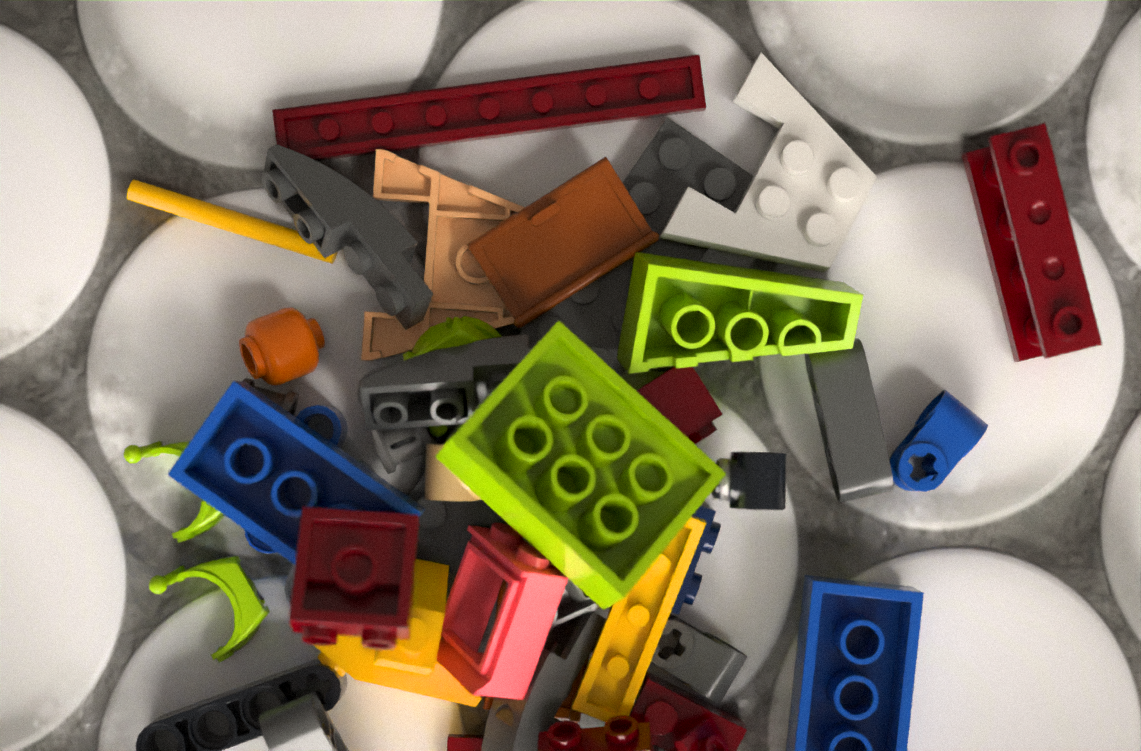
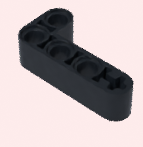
M314 659L166 713L141 731L137 738L136 751H161L155 742L156 731L160 729L168 730L174 734L178 742L177 751H223L263 736L259 721V714L261 712L256 704L259 692H271L279 698L281 704L296 699L295 691L305 688L315 678L316 673L320 681L329 679L332 684L331 688L325 693V698H323L319 690L313 691L320 699L325 710L329 711L337 704L346 691V673L341 677L334 669L322 664L319 659ZM215 710L226 715L230 725L228 735H216L208 729L206 725V714L208 711Z

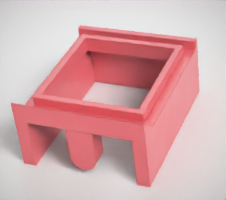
M493 523L491 528L468 525L467 531L472 534V537L466 545L446 602L436 659L471 695L524 700L568 578L535 547L526 543L522 539L523 537L510 525ZM504 579L509 583L485 652H478Z

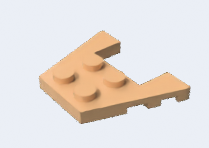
M376 149L373 198L381 201L429 204L424 282L433 292V296L424 320L407 330L395 315L390 316L387 313L365 311L361 360L374 361L412 351L417 340L425 331L434 325L446 322L447 317L451 319L454 317L462 318L463 316L476 318L488 323L494 329L514 325V318L467 244L525 207L472 185L469 186L440 174L438 171L423 165L420 166L389 151Z

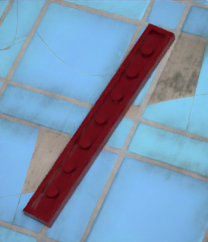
M691 55L272 110L277 145L301 153L315 161L375 154L376 149L390 152L706 110L700 55Z

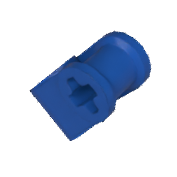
M947 390L941 391L927 405L916 420L914 427L892 452L889 461L893 483L905 491L927 492L936 489L943 483L957 463L979 442L986 432L988 424ZM923 457L924 461L921 464V468L926 472L925 476L910 477L909 475L914 468L908 462L909 459Z

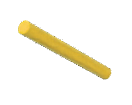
M133 179L128 188L127 200L333 264L338 253L337 251L324 258L313 243L308 244L301 238L297 230Z

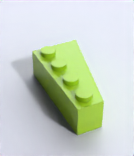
M635 252L617 360L631 374L649 372L650 368L674 366L675 368L698 366V363L721 360L738 362L753 360V357L780 354L782 356L853 349L863 294L840 281Z

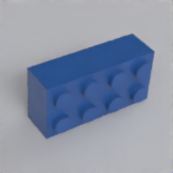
M233 381L167 474L293 564L296 563L302 507L419 515V518L426 510L423 506L245 381Z
M804 575L786 751H907L923 592L911 586Z

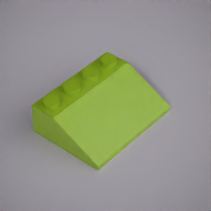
M560 321L550 329L435 455L444 466L603 610L625 598L727 474Z

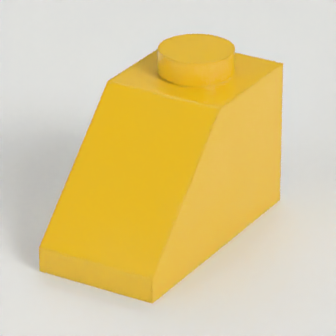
M416 559L415 593L410 640L397 639L395 649H376L373 665L425 675L434 670L445 616L449 565Z

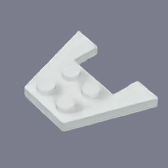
M760 53L738 90L733 103L778 128V131L735 212L688 187L682 194L659 238L824 273L831 268L877 176L774 65Z

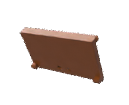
M604 157L468 243L467 246L514 318V325L517 328H521L635 256V252L640 253L659 241V235L651 230L609 160Z

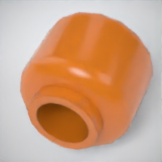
M293 307L283 308L251 320L246 327L245 337L239 340L241 356L250 375L254 379L262 378L267 384L274 386L284 384L315 371L319 363V349L325 347L324 336L318 322L314 318L306 319L299 310Z

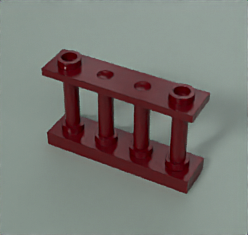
M1046 123L989 137L990 147L966 152L962 155L1014 362L1040 356L1048 359L1103 345Z

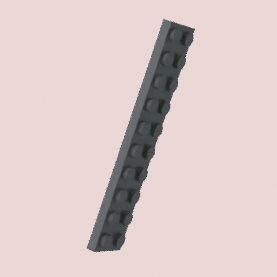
M667 117L624 180L623 185L651 230L657 232L660 237L682 194L688 187L734 212L753 175ZM659 238V241L640 253L700 261L709 248ZM635 256L526 324L519 335L529 334L530 348H534L550 329L560 321L621 377L625 372V368L617 360V352ZM458 424L455 427V429L453 430L445 444L460 429V427L463 424ZM424 473L408 496L426 509L419 518L420 525L416 559L449 565L447 602L466 545L472 537V534L467 531L468 525L491 528L493 523L509 524L483 500H425Z

